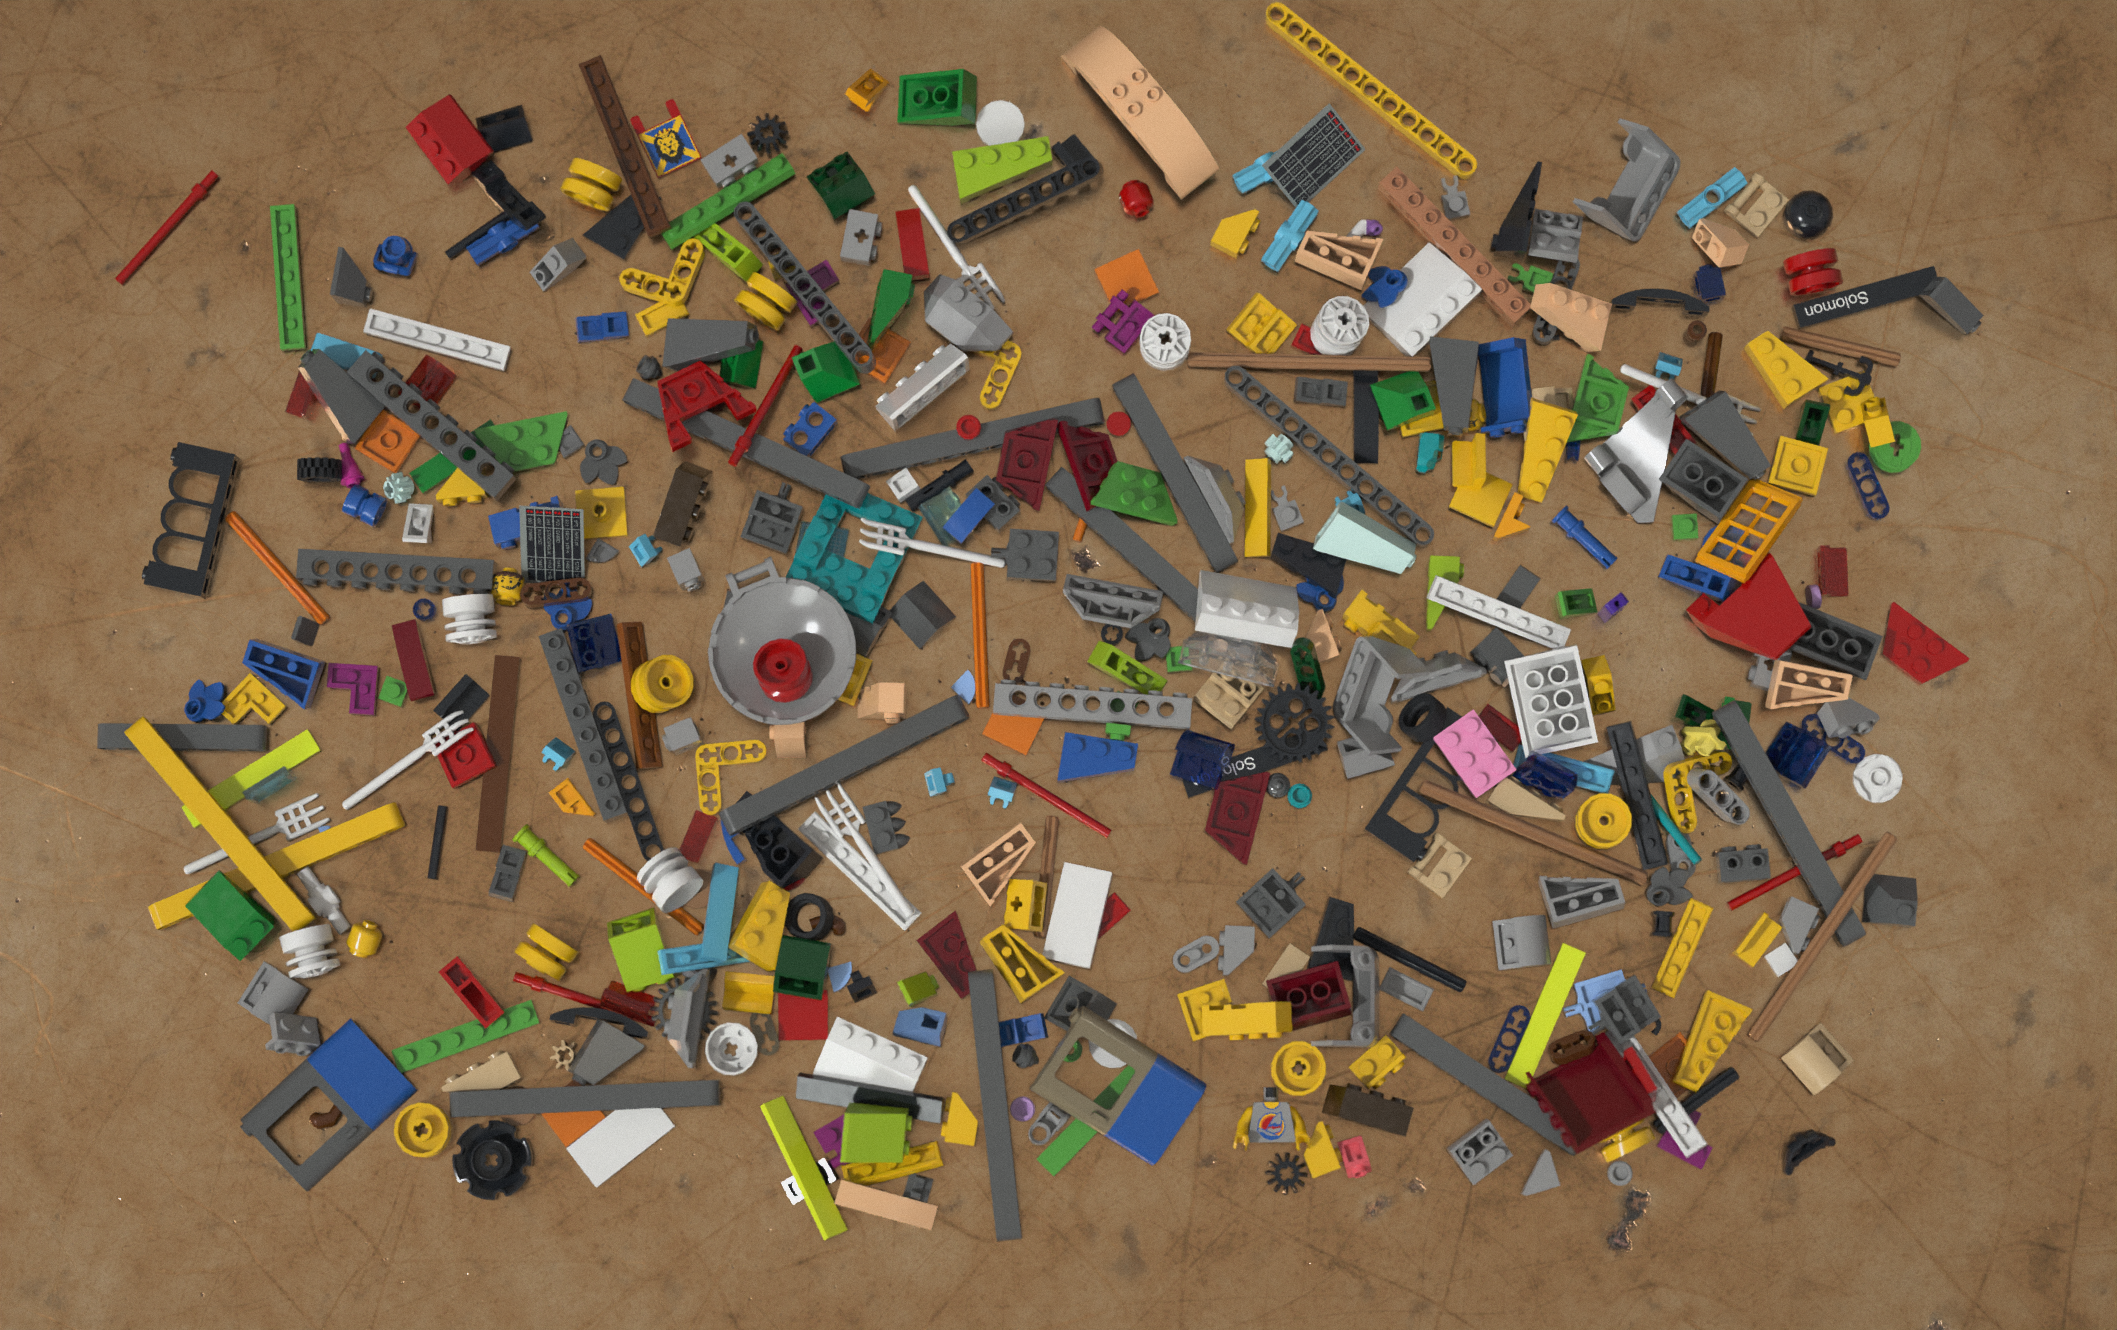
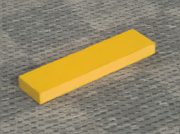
M1271 459L1245 460V557H1270Z
M1689 899L1651 989L1671 998L1675 997L1713 907L1695 899Z
M938 1141L911 1147L909 1156L904 1155L902 1163H850L841 1167L845 1181L869 1186L944 1165Z

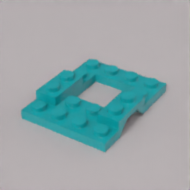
M867 493L860 509L825 494L816 515L813 517L800 543L786 578L804 580L819 586L835 598L846 613L873 624L896 571L902 564L909 547L904 549V555L879 550L869 569L828 551L827 549L845 512L858 518L906 528L905 534L909 539H914L923 517ZM894 532V536L899 537V533ZM893 542V547L898 548V543Z

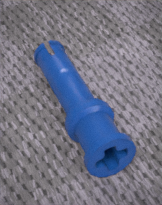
M1566 505L1553 518L1552 522L1561 526L1567 532L1568 537H1574L1608 569L1618 557L1584 527V521L1582 519L1578 520L1568 510L1569 507Z

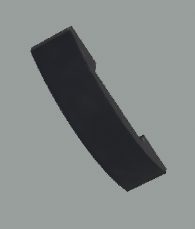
M492 160L471 172L490 200L518 227L527 231L546 218V215L532 201L528 202L506 180L505 173Z
M1656 288L1627 292L1613 298L1610 302L1612 304L1611 309L1634 310L1636 301L1683 305L1682 314L1707 316L1710 309L1708 305L1688 294Z
M1353 370V461L1356 464H1378L1379 408L1370 387L1371 384L1378 382V371Z
M571 1008L553 1013L549 1019L551 1023L576 1027L578 1017L596 1021L597 1019L603 1020L607 1023L624 1025L623 1033L630 1037L649 1040V1033L638 1023L619 1013L605 1009Z

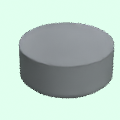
M1624 1161L1613 1162L1607 1170L1609 1181L1617 1186L1628 1184L1633 1176L1631 1166Z

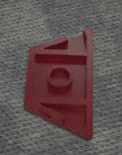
M1058 418L1046 419L1007 430L1004 433L996 481L1010 489L1013 494L1020 499L1022 498L1038 511H1040Z
M1060 421L1057 424V428L1086 512H1089L1096 507L1091 505L1092 498L1097 495L1100 485L1108 477V472L1112 465L1118 462L1108 434L1099 431L1093 432L1083 426L1076 428L1068 425L1067 421Z
M1270 772L1216 782L1204 831L1242 864L1247 865Z

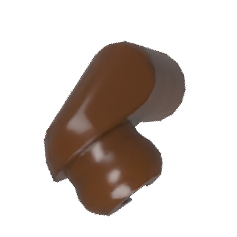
M834 915L831 927L834 935L840 936L846 931L844 920ZM820 916L809 919L812 930L818 925Z
M334 1104L328 1113L318 1114L314 1112L311 1114L309 1121L316 1129L335 1126L343 1113Z

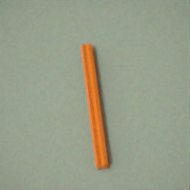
M235 511L230 512L225 517L227 523L320 625L325 623L329 619V615L245 521Z
M974 562L971 563L976 706L978 708L989 707L984 564Z
M592 838L586 840L583 845L584 850L656 904L652 900L653 893L645 891L644 886L638 882V874ZM682 907L667 913L695 935H699L704 928V924Z

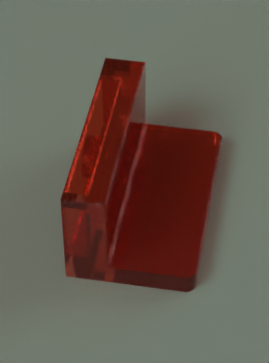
M425 355L405 384L408 386L410 383L414 384L422 391L420 396L424 400L428 401L430 398L436 403L456 375L439 361L429 355ZM402 388L398 391L399 395L402 394ZM413 403L419 409L421 408L419 403Z
M299 371L285 412L310 421L317 397Z
M1820 545L1817 548V572L1821 596H1848L1847 549L1830 548V545Z
M698 810L695 811L679 849L682 856L687 860L701 865L719 822L717 817L707 815Z
M611 981L608 989L605 988L601 996L600 1007L646 1024L652 1012L651 1007L656 1002L653 1001L655 996L642 991L633 992L632 990L627 992L625 985Z

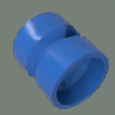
M355 484L344 501L342 512L354 518L360 516L362 522L374 527L384 513L388 499L376 493L370 495L368 489Z

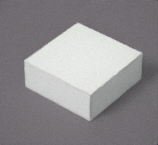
M904 468L886 481L900 503L920 490V487L907 468Z
M1786 943L1764 956L1777 977L1792 969L1797 963V959Z

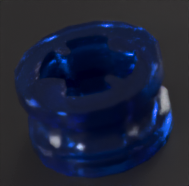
M1580 440L1567 442L1566 461H1569L1571 458L1578 461Z
M419 599L413 606V613L417 619L427 622L435 617L436 607L428 599ZM422 604L426 607L428 604L431 608L428 609L429 615H419L418 612L421 611L420 606Z

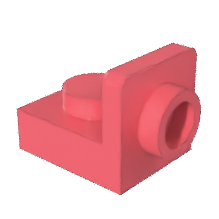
M1361 1135L1337 1142L1348 1178H1360L1372 1171Z

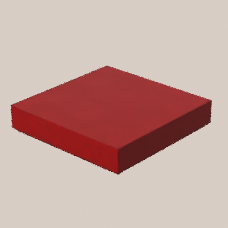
M476 722L456 731L455 735L467 728L474 729L437 755L453 789L497 767ZM447 736L444 739L447 741L450 739V737ZM440 741L435 744L437 748L441 745Z
M828 990L824 991L822 1000L778 993L779 1041L827 1040Z
M1631 1046L1624 1050L1623 1059L1647 1091L1653 1103L1656 1101L1657 1087Z

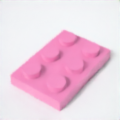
M1474 709L1433 737L1435 743L1475 799L1517 770Z

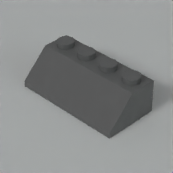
M1799 602L1812 627L1789 649L1866 680L1883 636Z

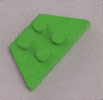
M1587 354L1585 357L1572 408L1573 411L1577 412L1578 416L1567 442L1616 435L1619 430L1629 387L1621 380L1616 379L1613 373L1606 367L1603 369L1596 363L1591 354Z
M565 411L474 429V433L484 445L496 454L494 458L497 462L501 464L505 461L515 470L514 472L553 465L556 461L568 414Z
M1118 461L1112 465L1108 472V477L1103 480L1099 492L1091 500V505L1171 526L1178 522L1161 473Z

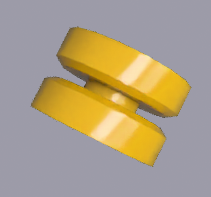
M573 158L569 171L574 177L564 178L560 188L561 192L587 206L602 211H609L614 199L608 192L618 191L622 178L593 162Z
M753 272L747 280V285L754 293L748 290H741L734 301L754 319L779 331L785 319L783 314L777 309L791 313L798 302L780 286L763 275Z
M661 655L642 663L634 671L631 679V692L635 701L642 709L651 713H663L684 704L693 690V675L689 666L682 659L674 655Z
M1599 793L1588 798L1579 807L1575 815V829L1578 837L1587 846L1594 849H1609L1618 845L1627 837L1632 826V815L1628 805L1621 798L1613 794ZM1603 816L1606 817L1607 825H1601L1599 819Z
M533 923L526 934L537 943V946L534 947L526 941H521L514 952L527 960L526 963L544 975L548 974L560 981L566 969L555 959L559 957L567 963H572L579 952Z
M1293 1041L1282 1046L1274 1055L1271 1063V1076L1275 1085L1282 1092L1291 1096H1305L1314 1092L1322 1084L1326 1074V1062L1322 1053L1315 1046H1311V1044L1304 1041ZM1296 1064L1301 1065L1303 1068L1300 1074L1293 1071V1067Z
M416 1103L409 1105L400 1112L395 1121L394 1135L396 1142L404 1152L411 1156L429 1158L438 1155L447 1148L452 1139L453 1127L450 1117L442 1108L434 1104ZM424 1125L425 1128H428L427 1134H421L420 1132L421 1127Z
M1645 1118L1599 1142L1603 1143L1611 1138L1613 1140L1612 1143L1606 1145L1601 1150L1606 1162L1615 1160L1655 1139L1650 1127L1645 1126L1636 1131L1633 1129V1127L1641 1124Z

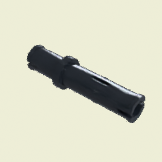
M965 459L949 471L944 470L942 472L943 475L906 498L905 501L912 512H914L952 486L954 488L957 486L956 483L974 471Z

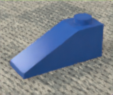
M1669 554L1659 574L1661 579L1700 595L1704 593L1710 599L1722 603L1742 584L1738 580L1713 569Z

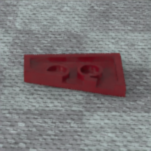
M955 910L916 941L960 998L963 999L970 994L968 972L977 970Z

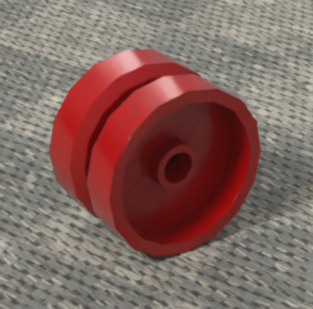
M1835 248L1808 251L1783 261L1785 273L1790 276H1796L1788 282L1790 295L1801 296L1818 293L1843 283L1841 270L1831 268L1838 262Z
M790 639L772 640L763 645L755 654L753 661L754 674L759 681L762 691L768 698L775 702L787 703L795 701L805 695L811 687L813 680L812 668L804 650L798 643Z

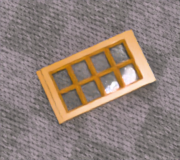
M1752 478L1698 552L1695 561L1745 583L1750 579L1800 508L1803 501L1802 497L1759 479L1754 480Z

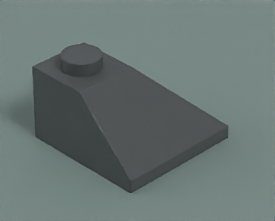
M338 247L330 295L339 304L366 308L367 301L370 302L372 299L373 288L370 287V283L343 247Z
M1874 874L1864 890L1861 922L1907 928L1915 927L1918 904L1916 878Z
M1068 976L1044 1019L1068 1031L1071 1024L1069 1017L1075 1008L1080 1009V1007L1085 1006L1100 1017L1108 1020L1117 1003L1095 989Z

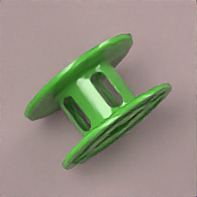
M1901 421L1891 422L1894 438H1897L1896 446L1900 447L1895 456H1893L1894 448L1890 447L1894 442L1871 447L1869 444V454L1873 463L1881 470L1889 473H1897L1908 469L1917 460L1921 451V439L1917 431L1911 425Z

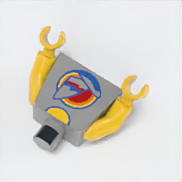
M1263 1087L1264 1102H1254L1253 1106L1245 1109L1237 1124L1233 1148L1236 1149L1237 1143H1243L1245 1145L1244 1151H1246L1249 1142H1295L1298 1151L1300 1150V1143H1307L1308 1149H1310V1137L1307 1135L1305 1121L1296 1107L1289 1106V1102H1278V1087Z

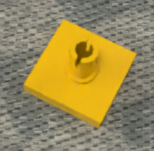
M624 487L575 491L576 509H583L584 540L628 536Z

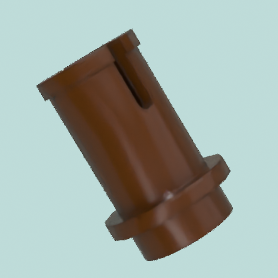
M1693 321L1687 328V338L1691 342L1699 341L1707 333L1706 325L1701 321ZM1693 328H1695V330H1697L1699 334H1695L1693 332Z

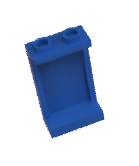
M1512 337L1479 344L1478 357L1480 358L1487 426L1481 427V433L1490 434L1491 438L1505 436L1504 432L1511 431L1513 434L1526 432L1532 397L1526 339Z

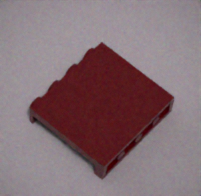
M1605 1032L1595 1036L1598 1046L1590 1055L1560 1065L1535 1079L1529 1071L1526 1072L1529 1082L1526 1084L1528 1092L1532 1097L1536 1096L1538 1098L1537 1103L1543 1114H1549V1121L1555 1131L1560 1130L1563 1143L1567 1148L1571 1146L1576 1155L1655 1113L1651 1097Z

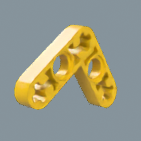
M693 238L684 242L669 279L638 269L628 268L620 274V284L629 293L671 306H681L689 296L704 259L705 249L703 244ZM694 247H697L698 253L694 252L691 257V260L694 263L692 264L689 261L691 255L688 250H693ZM683 267H688L691 269V273L688 277L681 278L678 276L679 270ZM634 276L637 282H631L628 285L626 279H631ZM651 282H658L660 284L658 291L653 293L647 291V286ZM677 290H679L681 295H676L675 298H673L671 293H669H675Z
M1008 340L1002 346V349L1010 351L1011 348L1015 349L1016 358L1012 357L1010 360H1007V355L1003 352L996 356L997 351H974L995 360L980 394V402L987 410H995L1001 405L1021 360L1020 347ZM998 370H1004L1008 374L1007 380L1003 383H998L994 379V374ZM992 383L997 388H1003L1002 392L998 389L996 390L995 398L997 402L992 401L991 404H987V399L984 396L990 395L993 387H989V384Z
M759 740L713 743L701 745L697 749L695 758L699 805L704 814L714 816L722 809L719 766L763 761L767 756V748L763 742ZM745 745V750H752L753 745H757L759 749H763V752L758 754V758H754L753 754H745L747 759L742 760L743 752L740 746ZM721 747L720 756L722 762H717L718 757H711L709 762H705L704 758H700V754H704L705 749H708L710 753H718L716 748ZM728 747L737 748L738 756L735 760L725 758L724 753ZM707 773H712L716 778L715 784L711 787H706L702 783V778ZM717 789V794L712 793V799L714 802H718V806H714L713 811H709L708 807H704V803L709 801L708 794L703 795L702 791L711 792Z
M1719 750L1712 751L1709 756L1698 755L1670 763L1665 767L1663 777L1671 820L1682 833L1693 832L1697 825L1692 789L1687 783L1689 771L1693 769L1695 763L1701 762L1703 769L1711 770L1717 775L1724 774L1732 766V758L1728 753ZM1719 758L1723 759V762L1720 763V766L1709 764V762H1718ZM1678 770L1680 774L1676 776V779L1672 778V775ZM1682 791L1685 794V800L1682 804L1678 805L1675 797ZM1684 817L1688 818V822L1685 823V826H1682L1681 822L1684 821Z

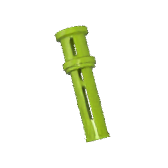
M526 824L514 836L512 841L521 844L528 851L530 857L536 856L570 887L580 875L575 873L545 845V840L537 837L529 829L530 826Z

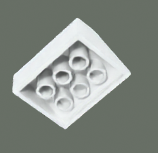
M1430 242L1400 270L1407 276L1408 284L1403 291L1398 293L1397 299L1391 305L1380 308L1378 301H1367L1363 305L1369 315V320L1406 357H1416L1429 344L1430 336L1437 337L1482 291L1466 272Z
M951 343L947 347L942 345L933 353L934 358L928 363L924 360L914 369L916 373L910 378L905 376L895 385L897 388L892 393L886 392L877 399L876 410L896 432L970 370L968 357L965 353Z
M1200 570L1195 631L1292 648L1299 622L1296 587Z
M1577 644L1504 661L1525 758L1598 742Z
M837 1017L812 1075L914 1092L929 1058Z

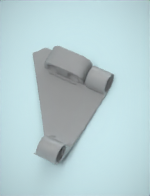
M1673 378L1659 387L1655 392V396L1625 423L1616 435H1612L1602 445L1596 446L1584 457L1585 461L1600 477L1602 484L1619 504L1631 514L1637 523L1654 522L1662 486L1659 478L1666 466L1675 412L1688 398Z

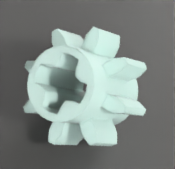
M1282 433L1278 437L1272 434L1265 441L1267 448L1264 452L1276 464L1280 460L1286 463L1294 454L1291 451L1294 447L1293 443Z
M397 472L386 478L387 481L384 483L383 490L387 498L394 499L395 504L406 502V499L411 498V494L414 492V483L410 477H403L402 472Z

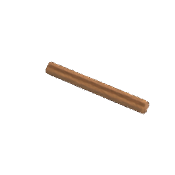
M1784 327L1781 332V340L1856 358L1863 356L1871 361L1896 367L1901 359V354L1799 329Z
M1047 816L1045 821L1039 882L1047 883L1043 929L1042 932H1034V936L1038 938H1046L1059 824V818L1056 816Z

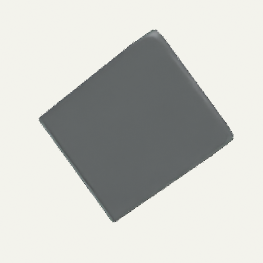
M299 616L291 638L295 642L312 646L319 624Z

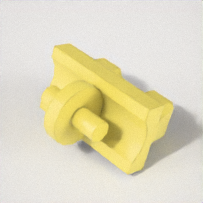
M1712 719L1704 720L1700 727L1684 726L1681 730L1685 738L1680 745L1686 755L1693 756L1698 751L1703 756H1709L1713 750H1723L1727 745L1724 741H1720L1717 738L1720 728L1716 721Z

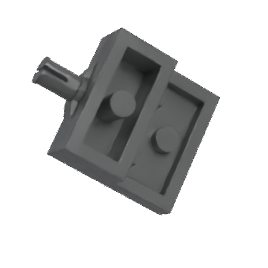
M782 482L778 495H770L759 490L756 491L740 537L787 555L804 508L787 500L792 486L789 484L786 486V483Z
M1010 528L1009 542L1006 548L991 547V552H996L991 553V558H1005L1007 563V580L1056 582L1059 532Z
M1272 868L1236 901L1240 908L1268 938H1271L1306 906L1295 891V888L1305 880L1302 876L1295 882L1301 876L1299 872L1287 881L1282 879Z
M1634 974L1592 1000L1599 1011L1600 1020L1588 1026V1028L1592 1030L1591 1033L1593 1035L1607 1028L1612 1032L1617 1042L1621 1044L1639 1033L1641 1029L1661 1018Z

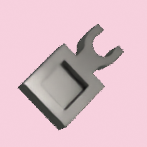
M1457 175L1453 176V186H1448L1445 178L1441 179L1442 187L1447 192V195L1441 196L1444 215L1449 220L1470 216L1465 191H1457Z
M1285 485L1281 487L1283 491L1282 497H1276L1274 491L1271 490V498L1278 504L1277 507L1272 508L1281 532L1304 523L1296 501H1287Z

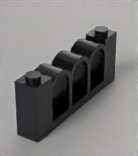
M178 442L177 448L174 447L172 449L170 458L171 462H173L172 466L176 469L169 478V490L175 499L170 500L164 505L160 519L163 528L167 532L162 533L155 540L152 551L155 561L149 560L148 566H144L142 580H144V585L150 588L205 599L239 457L232 453ZM189 473L219 478L213 504L181 497L178 492L180 479ZM181 506L211 511L205 537L173 530L170 525L172 512ZM173 539L203 544L197 571L166 564L162 558L164 545Z
M1447 707L1445 723L1437 734L1462 718V716ZM1433 737L1423 742L1363 830L1412 864L1416 859L1420 862L1428 851L1425 848L1427 841L1424 839L1437 829L1439 824L1438 811L1446 810L1450 805L1446 803L1442 805L1431 803L1406 786L1420 764H1423L1445 779L1455 792H1458L1457 783L1463 782L1460 776L1448 773L1426 758V755L1435 744ZM1401 792L1430 811L1433 817V824L1428 831L1424 833L1413 832L1387 815Z

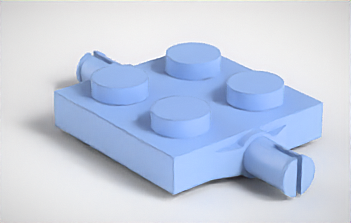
M1622 969L1575 983L1577 1004L1563 1007L1564 1012L1574 1009V1011L1565 1013L1566 1018L1580 1013L1585 1019L1588 1031H1592L1589 1030L1588 1026L1600 1020L1599 1011L1592 1000L1625 980Z

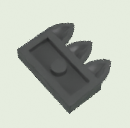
M883 801L862 807L876 855L900 849L910 840V837L907 835L895 834L906 823L901 818L890 817L896 814L902 807L897 802Z

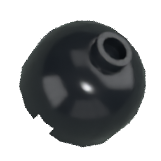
M1813 190L1802 191L1794 195L1786 204L1784 211V223L1788 231L1800 239L1814 240L1824 235L1830 228L1833 220V207L1829 199L1822 193Z

